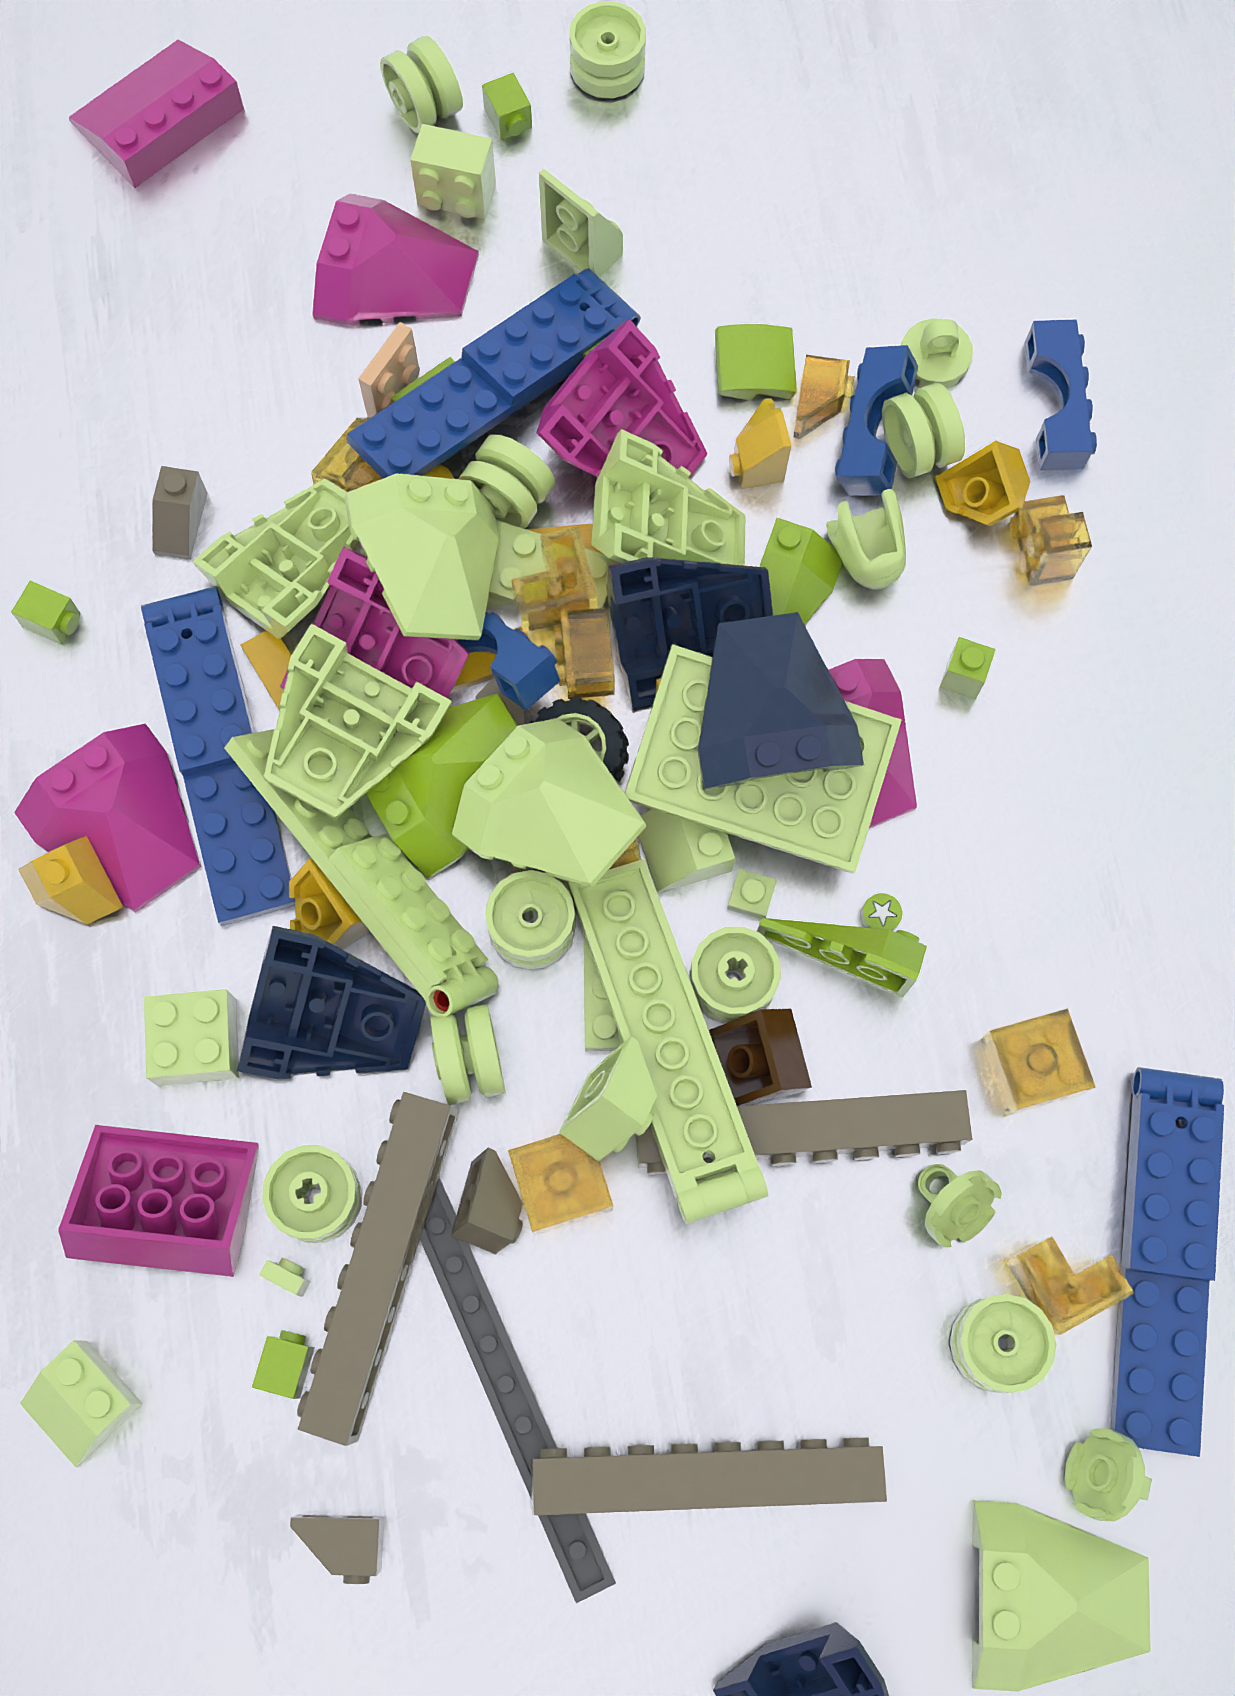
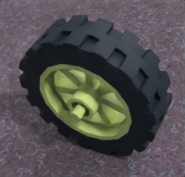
M570 697L568 701L558 699L553 701V706L548 709L546 707L540 709L537 712L539 716L536 720L529 722L534 723L558 718L565 724L571 725L579 733L580 724L591 726L594 730L585 737L591 744L600 736L602 752L596 751V753L615 780L620 782L625 773L623 771L624 764L628 765L629 753L627 752V746H629L628 738L624 734V728L607 708L601 706L598 702L591 699L583 700L581 697Z

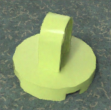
M931 318L919 321L908 329L901 345H908L918 364L916 380L920 381L919 385L922 387L936 382L944 385L946 388L953 387L967 373L972 363L973 346L969 335L951 319Z
M933 1164L925 1168L918 1179L920 1192L931 1203L926 1213V1230L938 1244L946 1248L952 1247L951 1241L957 1238L965 1243L981 1232L996 1213L991 1207L994 1198L1001 1199L1002 1195L999 1184L981 1170L969 1171L957 1176L944 1164ZM939 1176L949 1178V1184L939 1194L930 1193V1184L935 1178Z
M1093 1429L1089 1432L1093 1435L1088 1437L1084 1443L1076 1442L1072 1447L1066 1462L1064 1481L1066 1489L1073 1492L1076 1503L1072 1504L1076 1510L1087 1517L1099 1521L1114 1522L1127 1516L1139 1499L1148 1501L1152 1478L1145 1476V1465L1141 1451L1132 1439L1111 1429Z

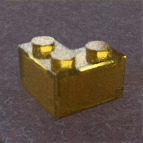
M1065 495L1025 501L1023 508L1015 512L1014 516L1010 519L1012 538L1018 539L1020 547L1018 556L1019 567L1022 573L1027 574L1029 586L1070 580L1075 577L1091 550L1092 543L1084 513L1076 512L1069 514Z
M579 527L540 535L541 552L546 571L511 579L513 598L521 629L524 633L598 615V596Z
M608 608L560 611L561 626H554L556 664L560 678L559 686H567L568 699L570 697L587 698L615 695V676Z
M1053 1236L1041 1239L1005 1259L1027 1299L1042 1309L1052 1324L1054 1335H1061L1134 1294L1112 1254L1099 1257L1072 1271Z

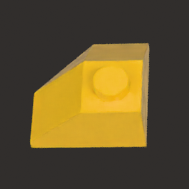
M771 398L762 401L735 439L734 453L729 454L732 477L738 476L741 489L784 482L792 445L783 411L780 408L775 409L774 401Z
M997 440L935 477L946 510L989 526L998 523L1023 508L1031 482L1020 449Z
M87 836L58 847L18 869L36 905L81 923L90 924L123 908Z
M312 858L308 859L289 881V897L295 899V919L290 920V929L315 934L342 950L364 937L370 931Z

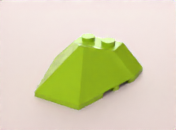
M498 693L450 707L433 736L366 793L393 842L428 879H431L462 858L469 849L452 835L464 784L518 726Z

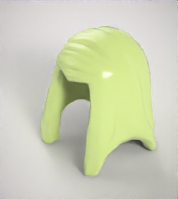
M893 489L884 490L881 494L885 508L868 511L864 517L862 515L852 517L848 502L843 501L838 504V520H831L826 523L829 538L845 568L857 583L869 589H883L893 584V582L899 579L906 567L904 525Z

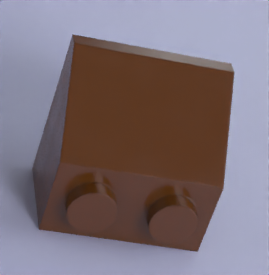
M791 1008L760 1009L709 1030L737 1106L773 1101L812 1088Z

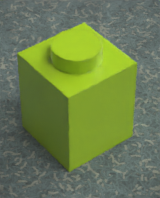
M514 72L482 84L483 106L500 140L512 135H520L525 130L532 128L531 103Z
M29 580L11 611L22 628L63 645L68 635L75 632L79 624V615L81 614L70 597Z
M958 637L939 687L976 700L986 681L996 649Z
M281 1330L279 1338L267 1335L251 1388L291 1399H300L315 1347L304 1345L306 1336Z

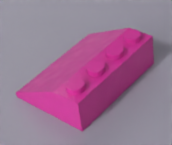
M177 39L68 118L108 162L136 188L244 110L237 81L214 58Z
M95 1125L58 1228L65 1257L234 1277L244 1239L259 1144L255 1142Z

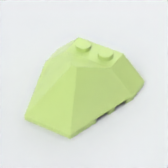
M621 429L617 433L595 484L591 545L608 558L620 563L652 557L745 565L746 515L710 487L703 490L688 477L691 472L682 465L676 469L660 456L663 451L655 444Z
M396 473L347 492L345 503L350 532L354 540H359L368 556L366 563L371 572H376L384 588L382 595L403 636L479 640L483 629L499 535L493 505L472 481Z
M323 479L283 501L286 507L265 518L263 513L252 519L254 525L242 532L233 535L229 531L220 536L192 562L210 583L217 587L218 591L234 608L280 639L317 606L330 585L327 581L342 548L345 546L353 550L358 540H354L349 529L345 503L347 492L329 480Z
M310 624L290 657L284 693H282L278 720L274 729L263 778L272 785L336 819L433 736L452 701L418 682L415 683L413 688L402 684L348 654L346 642Z
M556 718L518 725L470 777L463 787L452 835L481 858L493 860V858L511 862L515 867L522 869L530 867L542 870L549 876L593 887L645 829L646 824L587 738Z
M973 1500L972 1546L979 1549V1640H972L973 1689L1019 1692L1151 1652L1149 1557L1018 1503Z

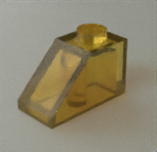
M806 354L793 438L801 439L840 413L844 398L852 397L855 376L848 375L850 360Z

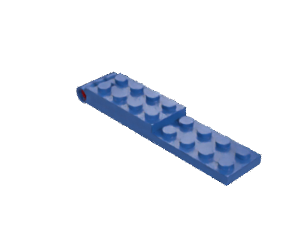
M585 269L578 275L573 274L463 347L460 359L347 433V444L382 478L396 473L423 476L570 375L584 359L585 352L609 336L625 321L631 320L637 327L641 316L591 269Z
M213 586L141 605L146 635L179 772L184 779L219 925L225 926L294 907L295 899L289 897V881L292 877L275 811L224 749L232 737L255 733L223 603L217 587Z
M1137 1067L1132 1083L1133 1098L1110 1429L1132 1439L1138 1448L1200 1457L1210 1281H1215L1224 1124V1105L1222 1104L1224 1084L1221 1078ZM1176 1120L1180 1123V1128L1176 1126Z

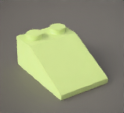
M542 169L539 172L542 241L578 270L591 269L600 277L623 255V233L615 222L607 220L595 210L587 200L580 198L548 171Z

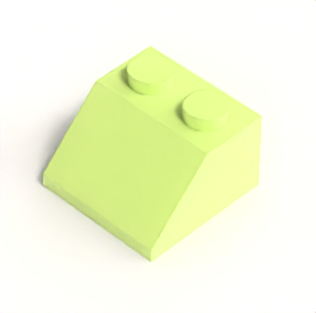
M654 809L641 815L646 827L638 836L658 894L732 872L736 858L727 833Z
M629 1037L588 1073L559 1130L560 1134L597 1161L602 1160L612 1151L620 1152L630 1137L635 1133L638 1136L643 1134L654 1118V1114L650 1111L657 1098V1093L639 1042L635 1038Z
M73 1340L40 1371L19 1404L76 1468L143 1403L88 1341Z

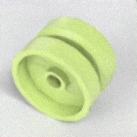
M600 1L589 4L576 14L570 24L569 35L570 72L574 82L584 92L597 98L613 99L627 95L638 87L645 72L646 27L642 17L632 7L615 1Z
M428 35L410 42L407 46V54L401 50H396L381 58L380 70L388 94L402 119L415 133H419L422 124L434 126L437 115L447 119L462 110V92L453 68L438 44Z
M936 382L915 390L914 396L904 393L884 401L882 423L885 438L898 462L897 467L904 476L910 479L930 472L933 465L942 468L963 459L965 454L963 423L954 399L944 385Z
M489 435L476 452V461H471L458 479L472 481L493 505L496 520L525 529L537 513V504L545 501L554 488L555 477L543 460L526 446L502 435Z
M534 870L516 872L500 881L489 895L485 916L491 943L499 956L513 966L530 970L548 967L561 959L572 945L576 929L573 900L564 884L544 872ZM533 917L538 918L534 923L525 922L531 921Z
M724 927L710 933L698 945L691 962L689 979L701 1011L708 1018L725 1024L760 1009H767L770 1006L781 979L780 959L774 946L761 933L746 927ZM731 972L737 973L741 980L738 981L736 976L729 979L727 974Z
M488 1004L467 1008L464 1015L467 1035L461 1036L458 1020L454 1014L447 1017L430 1016L434 1041L432 1042V1051L438 1079L442 1081L448 1105L470 1100L472 1089L469 1074L475 1073L479 1091L484 1097L506 1093Z
M301 1145L284 1152L270 1166L263 1181L262 1202L268 1218L281 1232L305 1243H325L342 1236L355 1223L362 1207L363 1188L357 1172L337 1152L320 1145ZM314 1188L320 1189L321 1193L314 1195V1203H310L308 1200L309 1192Z
M1003 1294L977 1299L962 1309L953 1323L950 1337L953 1361L963 1377L980 1389L997 1393L1029 1390L1045 1378L1054 1364L1057 1344L1053 1326L1042 1309L1026 1298ZM999 1338L1007 1339V1349L1001 1350L999 1348Z

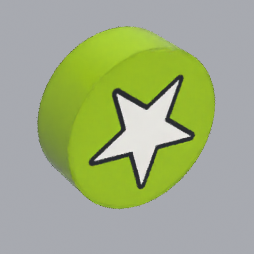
M878 893L869 897L861 910V920L865 927L892 931L897 928L903 915L899 901L886 893Z

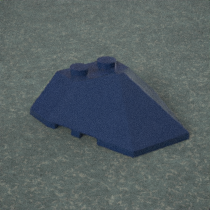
M652 557L632 560L608 567L606 590L617 658L632 709L653 705L656 679L662 677L672 644L712 657L717 625L719 623L773 616L769 573L766 567Z
M798 612L725 622L717 625L707 698L705 699L704 716L697 748L704 790L740 785L752 779L819 769L826 772L864 765L857 724Z
M272 926L250 1008L237 1071L273 1079L291 1078V1074L316 1072L317 1076L330 1075V1071L355 1069L356 1073L408 1069L425 1011L426 1001L416 989L315 934Z
M837 1622L765 1644L718 1682L713 1689L716 1696H889L884 1678L861 1642Z

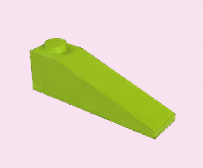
M780 518L775 520L759 567H766L768 569L773 616L798 612L806 626L820 605L832 594L843 562L836 549L815 530Z
M762 918L757 932L772 942L901 997H904L917 981L927 949V945L919 942V937L905 930L894 932L888 929Z

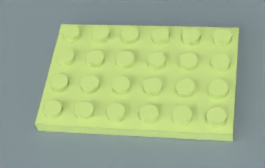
M672 644L625 790V795L630 802L848 873H855L902 720L845 701L858 727L864 762L863 766L826 772L819 769L752 779L740 785L704 790L697 748L704 716L705 699L707 698L712 657Z

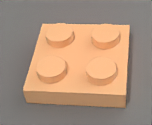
M401 322L398 323L358 378L368 418L373 417L391 405V397L418 378L420 367L413 330Z

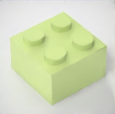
M422 124L410 159L417 205L424 206L430 210H444L457 213L466 218L486 219L496 186L492 139Z
M227 989L144 996L146 1079L157 1086L239 1078V1072L237 1071L239 1061L236 998Z

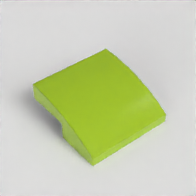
M768 324L717 326L715 329L718 395L752 400L757 394L791 399L797 393L793 329L791 327Z

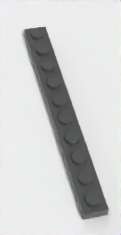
M439 1178L420 1241L531 1498V1459H540V1449H558L469 1243L451 1236L456 1213ZM587 1514L538 1515L576 1604L616 1584Z

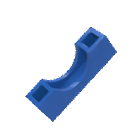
M1077 319L1033 321L1025 340L1029 373L1038 375L1050 382L1057 390L1062 409L1058 413L1044 419L1037 434L1040 470L1084 469L1090 456L1095 454L1097 448L1096 433L1091 432L1090 429L1093 404L1092 400L1087 399L1086 396L1089 372L1087 366H1083L1082 363L1085 348L1084 335L1079 334Z
M908 345L866 347L863 362L858 365L857 389L850 400V420L848 426L843 431V451L841 459L837 460L835 466L836 478L849 496L881 495L884 490L892 489L898 462L888 444L876 438V433L882 420L884 401L904 393H908L911 396L913 394L918 364Z
M485 612L482 634L479 640L456 639L470 653L489 652L496 654L490 668L500 692L524 710H528L560 682L555 668L557 660L553 653L544 645L538 647L532 643L520 629L516 628L513 630L508 627L500 616L494 612L490 614Z

